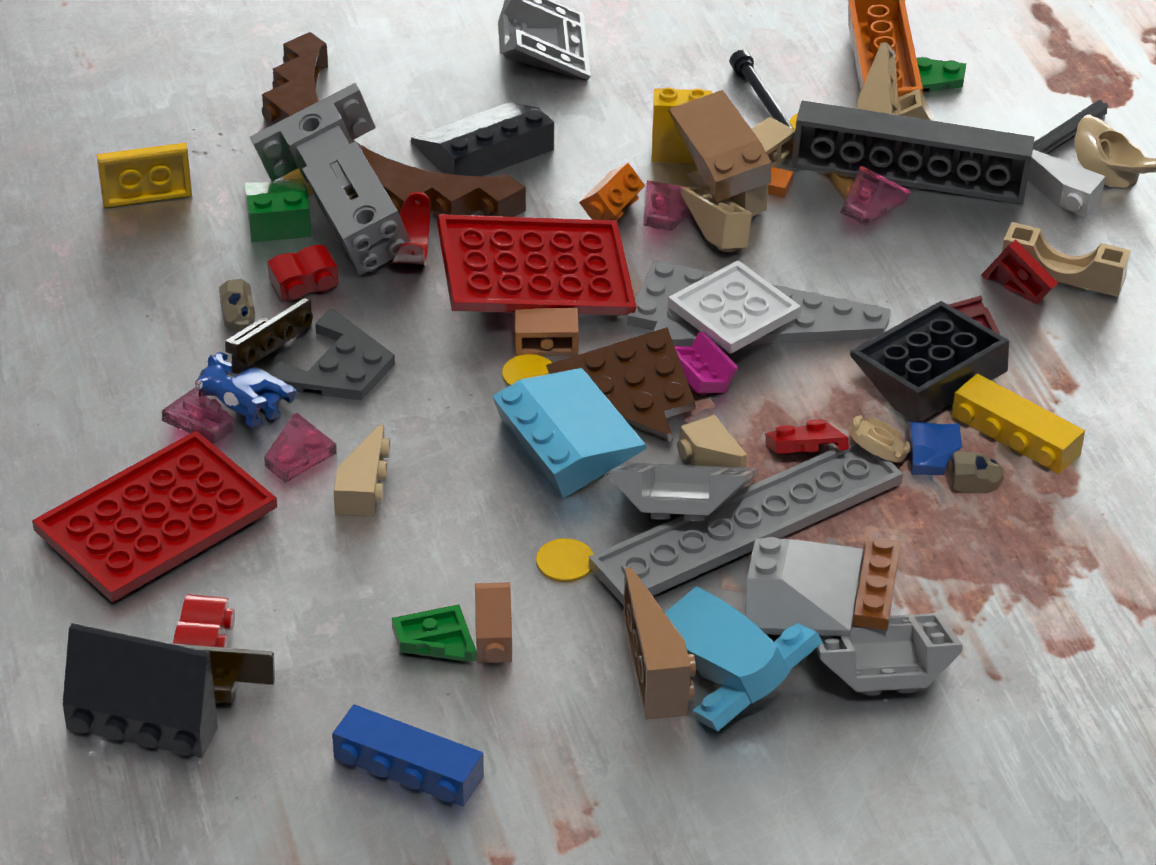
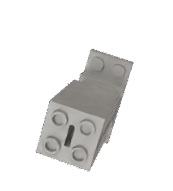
M353 83L250 136V139L272 182L299 169L305 182H309L320 208L358 274L362 276L394 259L401 245L411 242L398 210L356 141L352 142V140L376 128L360 89L356 83Z

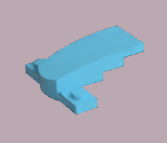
M697 586L665 612L685 640L687 653L694 654L696 669L700 676L722 685L718 690L707 695L703 702L693 710L699 722L716 731L723 728L748 705L760 700L776 689L794 666L823 643L817 631L799 623L784 630L782 635L773 642L757 625L734 607Z

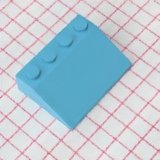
M582 368L521 379L492 396L502 422L563 499L647 449L643 440Z

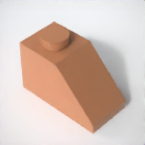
M510 582L475 583L477 663L512 662Z

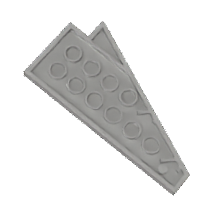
M654 260L635 299L636 311L635 313L628 314L627 325L653 331L668 327L674 346H692L698 332L701 331L668 307V297L714 272ZM773 285L801 306L800 316L748 345L875 338L886 331L891 318V309L820 295L814 292L791 289L786 286Z

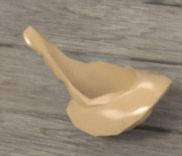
M1086 115L1080 120L1074 139L1078 161L1083 168L1105 176V185L1108 187L1126 188L1137 182L1140 173H1156V158L1145 157L1142 150L1130 142L1122 133L1117 132L1103 120L1090 115Z

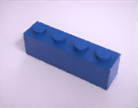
M355 704L352 705L332 733L334 758L345 764L357 766L379 777H386L402 783L408 788L423 791L438 797L442 801L452 802L462 807L465 806L484 777L483 752Z

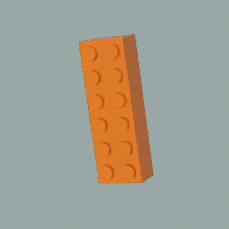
M848 0V26L860 92L880 44L887 42L895 52L898 97L920 89L923 94L905 0Z

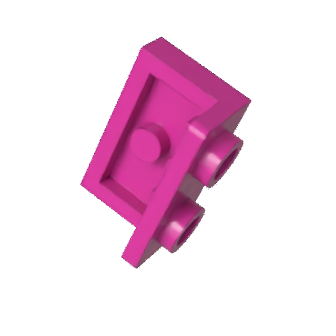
M698 332L692 346H675L687 382L693 391L699 394L726 393L737 370V365L705 332Z

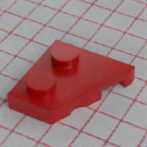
M1016 239L981 274L988 281L994 277L1006 283L1004 289L1012 293H1018L1024 299L1036 305L1058 284Z
M823 419L809 420L806 422V425L799 427L782 425L776 427V431L765 433L766 445L777 454L818 452L819 445L829 443L835 444L838 447V451L849 449L848 436Z

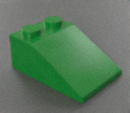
M303 178L244 183L251 242L311 237L310 209Z

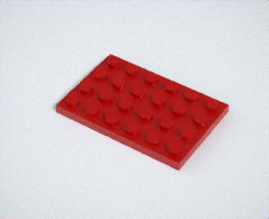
M438 215L437 227L452 311L515 313V310L535 308H578V314L628 316L629 313H635L637 306L617 220Z
M196 430L33 519L32 524L33 530L111 602H114L276 509L277 498Z

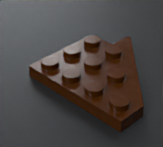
M668 327L546 365L548 374L582 368L631 427L668 442L673 440L667 418L696 409L693 395Z

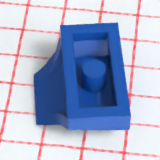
M908 421L907 435L911 446L909 453L911 474L944 475L951 454L962 448L960 424Z

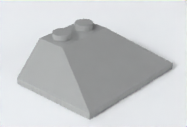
M555 0L504 1L498 20L500 54L509 60H516L523 64L589 80L591 74L584 13Z
M629 462L609 470V478L641 512L651 513L652 519H671V514H684V520L704 521L705 515L714 513L758 475V468Z
M775 537L755 538L747 576L745 616L765 634H782L787 628L799 623L817 631L818 635L851 636L863 560V549L794 539H778Z
M940 613L890 616L888 631L858 627L852 624L851 636L819 635L823 643L815 649L820 660L856 692L864 695H878L882 693V690L913 693L917 691V688H928L963 652V645Z

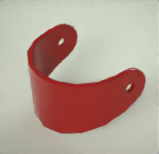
M412 192L406 197L399 213L411 242L401 245L394 259L390 260V264L426 265L430 231V198L422 192Z

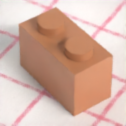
M578 308L515 310L516 356L525 354L543 357L578 355Z

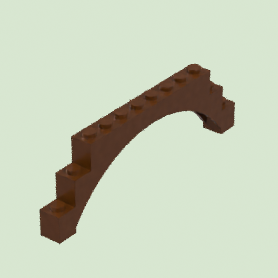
M311 32L283 44V64L273 68V89L262 94L263 117L273 125L319 101L316 87L322 70L328 67L327 43ZM357 142L398 210V213H400L406 197L412 192H422L429 196L430 212L434 211L436 215H472L480 211L484 216L515 217L526 211V187L507 173L502 176H464L428 171L388 159Z

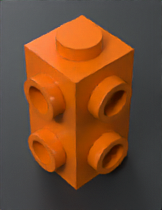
M629 162L609 172L579 203L592 220H617L624 214L622 211L624 207L631 206L639 199L637 194L645 187V184Z

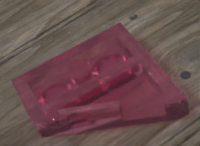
M861 166L855 175L840 213L867 226L904 203L911 194V191Z
M647 180L644 197L643 226L673 231L691 212L680 194L681 188L684 187Z
M197 387L162 410L163 422L188 433L197 430L213 444L234 430V418L221 408V404L216 399L210 400Z
M295 413L264 456L265 467L283 482L287 483L337 454V447L334 441L300 414Z

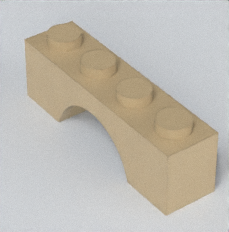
M1011 222L1004 238L1002 251L1016 239L1057 282L1119 297L1126 279L1131 250L1100 243L1089 254L1070 256L1051 247L1045 240L1041 229Z

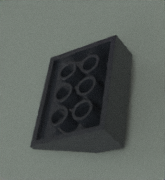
M508 102L411 137V143L441 173L485 176L553 151L554 121L539 107Z
M939 301L851 350L850 356L894 410L913 422H922L954 403L955 392L977 373L991 381L1008 371L1009 340L945 302Z
M71 623L68 632L62 704L66 729L107 737L112 740L135 743L148 748L172 751L181 755L203 758L218 727L210 652Z

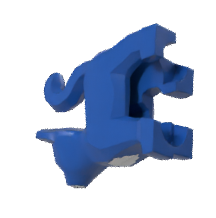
M217 352L214 356H209L208 367L201 370L199 378L195 381L197 389L205 396H215L227 408L245 416V423L250 427L261 423L257 416L259 409L266 412L265 416L268 419L279 418L281 413L277 408L280 401L284 399L288 403H292L297 391L282 380L258 368H246L239 374L232 373V363L226 361L228 355L223 352Z

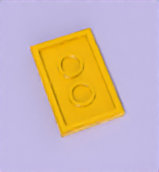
M186 142L97 154L104 208L192 196Z

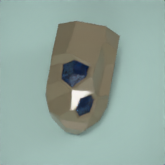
M243 279L227 280L219 287L224 325L230 331L238 333L253 324L255 320L251 287Z
M953 452L950 462L951 485L953 490L962 493H989L997 490L1003 482L1004 469L997 461L988 459L983 453Z

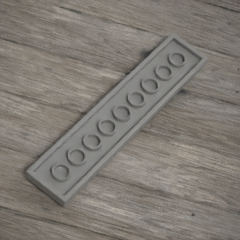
M853 440L849 442L848 450L838 451L837 447L741 489L714 513L705 515L704 521L684 520V515L589 556L588 566L624 605L625 568L632 567L651 595H656L753 551L755 538L775 537L780 539L902 484L903 473L890 461L873 455Z

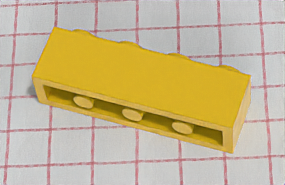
M978 373L955 392L952 417L1050 470L1060 474L1081 455L1085 434L1084 429Z

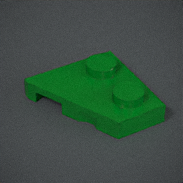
M916 57L923 89L928 88L929 92H934L945 88L963 87L967 63Z
M459 604L391 618L392 629L400 652L468 662L477 661V651Z

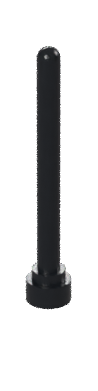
M744 49L734 52L729 60L733 70L737 74L746 77L773 119L794 129L754 71V59L750 53Z

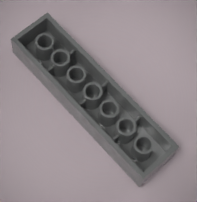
M802 100L796 120L791 168L1023 204L1035 136Z

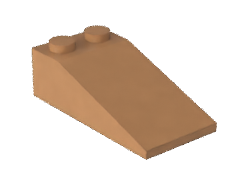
M723 90L669 109V114L715 203L771 183V160L759 138Z
M625 568L623 619L645 720L687 716L689 701L694 700L695 697L693 680L690 679V676L696 675L694 654L687 653L685 640L633 568Z

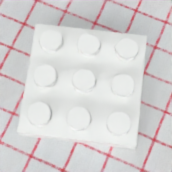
M738 260L668 297V307L699 331L705 332L716 344L730 354L799 317L801 312L799 304Z

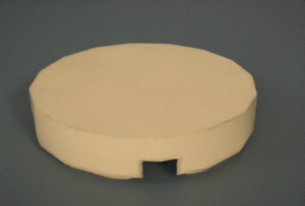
M862 415L853 418L848 427V433L862 448L873 455L892 462H903L911 451L909 441L903 443L900 440L902 435L897 429L877 418L868 417L866 421L862 420Z

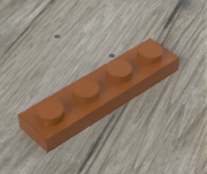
M867 536L853 626L888 631L901 541L891 540L887 537L876 538Z

